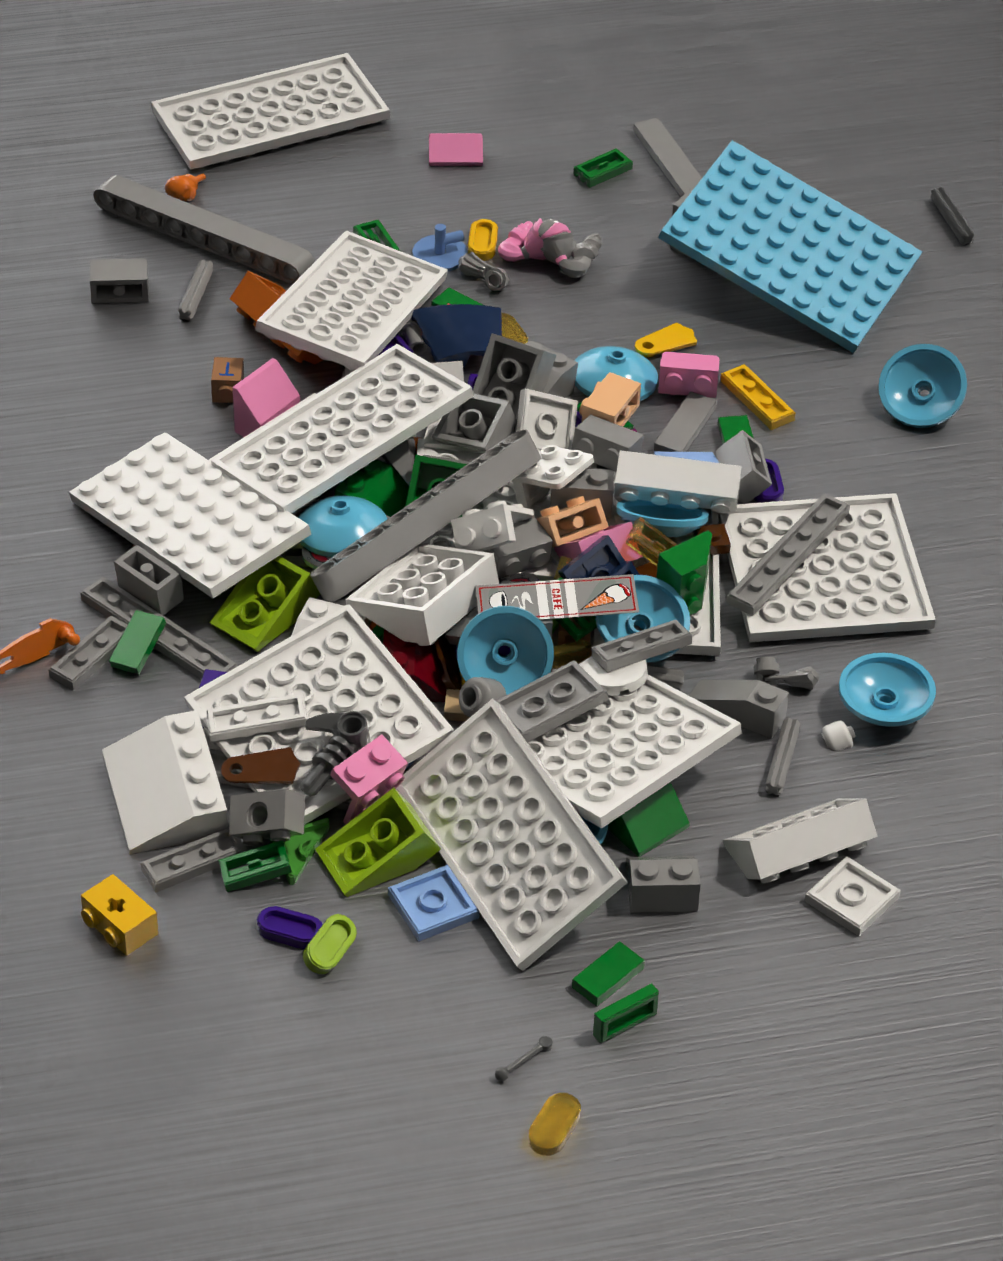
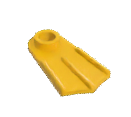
M676 322L638 339L634 347L639 354L649 358L656 354L697 345V339L694 336L693 329Z

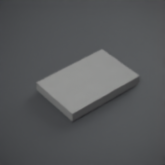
M574 660L496 700V702L499 703L528 743L605 703L609 699L607 691Z

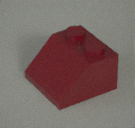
M384 629L383 645L431 702H445L447 688L442 680V674L445 672L441 660L438 659L434 643L428 646H420L418 643L403 641Z

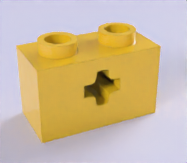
M114 874L81 894V916L84 922L90 928L95 927L111 947H117L126 956L159 934L157 912Z

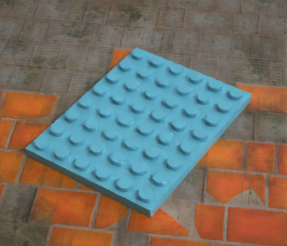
M733 140L663 227L658 237L852 353L857 350L923 252Z

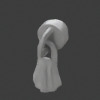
M473 252L466 253L459 258V270L464 275L484 279L486 286L493 291L505 288L510 281L505 270L487 264Z
M774 657L757 658V663L754 664L756 680L763 681V677H767L765 681L777 687L778 683H786L791 686L813 690L819 681V673L811 666L790 671L786 675H778L779 664L776 663Z

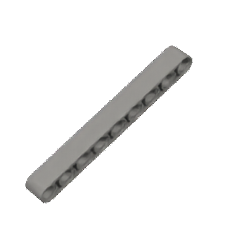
M112 175L93 193L96 204L106 211L291 284H294L315 262L312 254L300 246L118 175Z
M520 430L511 434L314 569L310 576L323 600L334 602L344 597L451 523V520L461 516L462 512L471 509L536 464L541 459V456L528 430Z

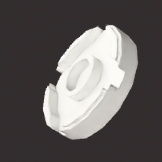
M590 657L583 666V669L607 691L608 696L621 695L620 691L629 689V693L634 692L644 685L648 678L646 660L610 672H606L593 657Z

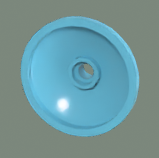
M916 344L898 351L887 361L879 378V395L885 410L898 422L916 428L936 426L950 419L962 406L967 393V378L961 362L947 349L933 344ZM922 390L929 391L927 396L919 395Z
M603 346L590 349L575 359L578 362L575 386L587 396L593 393L597 382H602L609 372L641 383L640 401L652 395L657 387L658 373L656 368L647 358L633 350L616 346Z
M354 496L324 498L308 506L298 516L299 519L309 524L311 535L299 543L315 554L333 557L386 521L387 517L381 508L363 498Z
M622 500L616 505V512L626 523L632 522L635 530L648 534L651 540L666 542L669 540V537L684 536L701 528L708 522L709 516L708 512L702 508L686 509L681 505L675 504L656 505L651 501Z
M634 575L639 606L638 613L596 616L598 630L605 642L639 632L634 626H639L642 630L673 620H677L688 631L690 630V614L682 596L668 583L647 575ZM679 649L646 659V662L664 660L674 655Z
M497 606L479 613L466 625L458 642L457 661L465 681L473 677L495 679L503 685L508 695L551 672L554 661V648L547 628L531 612L514 606ZM502 645H507L510 647V652L508 655L502 656L498 653V649Z
M872 653L853 660L845 667L840 676L839 695L846 708L860 719L879 726L895 727L911 724L923 718L934 704L936 686L930 673L918 662L893 653Z

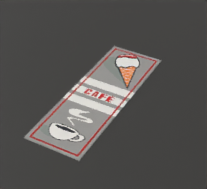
M634 574L475 586L478 614L497 606L519 607L531 612L539 620L639 612Z

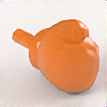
M202 173L195 177L191 174L171 177L165 184V191L169 196L190 202L196 196L198 183L205 180L206 176Z

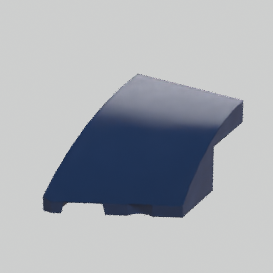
M450 304L415 309L412 313L411 319L412 321H417L421 328L422 338L425 344L430 347L435 362L462 361L463 368L465 369L470 355L484 357L492 333L502 336V314L499 307Z
M609 535L599 538L558 571V574L563 579L630 574L640 575L631 561L624 560Z

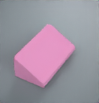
M480 133L429 134V166H483V135Z

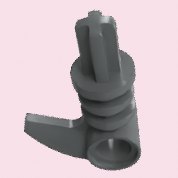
M357 711L325 713L306 720V730L330 732L333 734L328 744L322 748V752H317L312 757L314 767L300 783V789L310 797L317 795L329 779L334 780L330 775L334 767L371 742L367 720L362 713Z

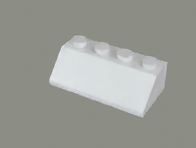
M620 450L615 477L614 497H620L625 501H651L656 505L675 504L681 505L686 509L706 508L712 509L717 513L736 512L742 466Z
M838 798L724 839L723 843L747 879H760L761 883H768L779 879V873L789 869L793 873L809 868V862L819 858V862H824L837 858L839 856L838 851L848 848V851L862 849L868 846L867 840L878 836L866 798Z

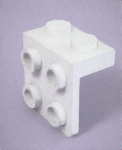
M548 445L542 448L539 452L541 459L512 480L517 503L522 504L523 508H529L551 489L563 488L594 463L593 455L583 453L580 450L559 448L555 445Z
M506 501L489 503L488 509L481 511L480 509L462 512V517L451 520L455 546L458 549L483 552L516 542L513 523L534 517L533 509L523 508L522 504L507 505Z

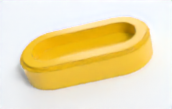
M480 219L471 224L468 254L473 252L482 261H488L495 256L498 239V226L495 222L488 219Z

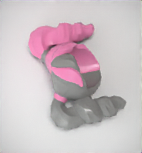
M539 218L534 224L531 221H526L524 224L521 223L512 229L508 234V239L498 246V253L504 260L513 262L529 258L547 259L554 264H558L562 272L568 277L578 278L587 273L591 261L595 260V257L599 255L598 251L602 246V238L598 233H594L586 237L583 242L576 244V241L573 240L572 232L565 224L555 219L542 221V218Z

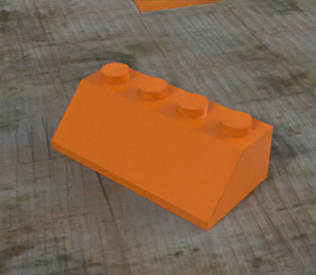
M247 271L229 299L238 306L236 309L238 313L247 319L253 318L255 320L253 325L256 327L257 320L287 290L251 271ZM270 339L281 348L287 347L289 349L287 354L299 363L305 360L315 365L323 361L316 354L295 349L290 344L280 340Z

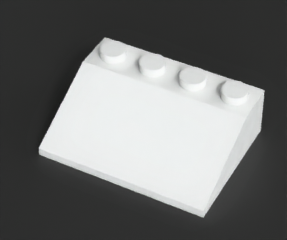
M420 543L346 598V605L350 604L355 611L403 641L418 643L420 646L431 645L477 606L475 586L499 584L494 553Z
M198 710L164 716L102 749L103 759L129 854L190 843L228 828L226 804Z

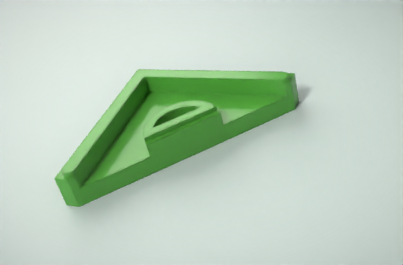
M328 818L305 824L303 835L290 836V841L284 842L292 870L291 873L285 874L290 886L297 882L314 855L315 849L329 831Z

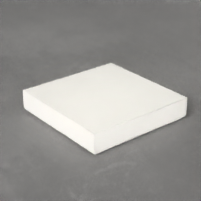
M526 388L520 390L516 432L528 430L537 450L540 451L548 445L571 450L578 401Z
M846 856L806 893L805 902L857 936H860L900 898L901 890Z

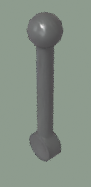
M547 1036L541 1037L537 1046L507 1067L498 1068L495 1071L496 1079L505 1081L509 1073L541 1051H550L552 1049V1039Z

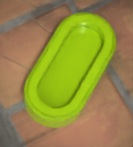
M335 914L322 924L303 951V960L308 969L317 974H326L337 965L356 938L357 930L353 921L345 915Z

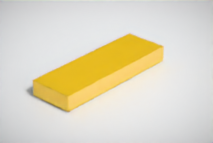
M745 364L721 373L720 381L770 430L795 421L796 413Z

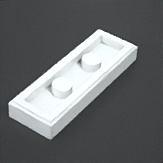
M303 693L206 709L211 742L305 726L307 720Z

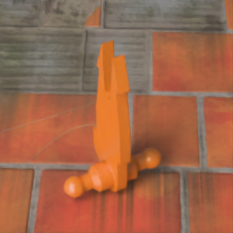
M49 618L39 623L40 628L21 636L0 650V660L11 656L9 660L0 664V674H6V670L35 662L49 655V651L66 643L76 646L80 642V637L78 634H75L73 626L68 622Z

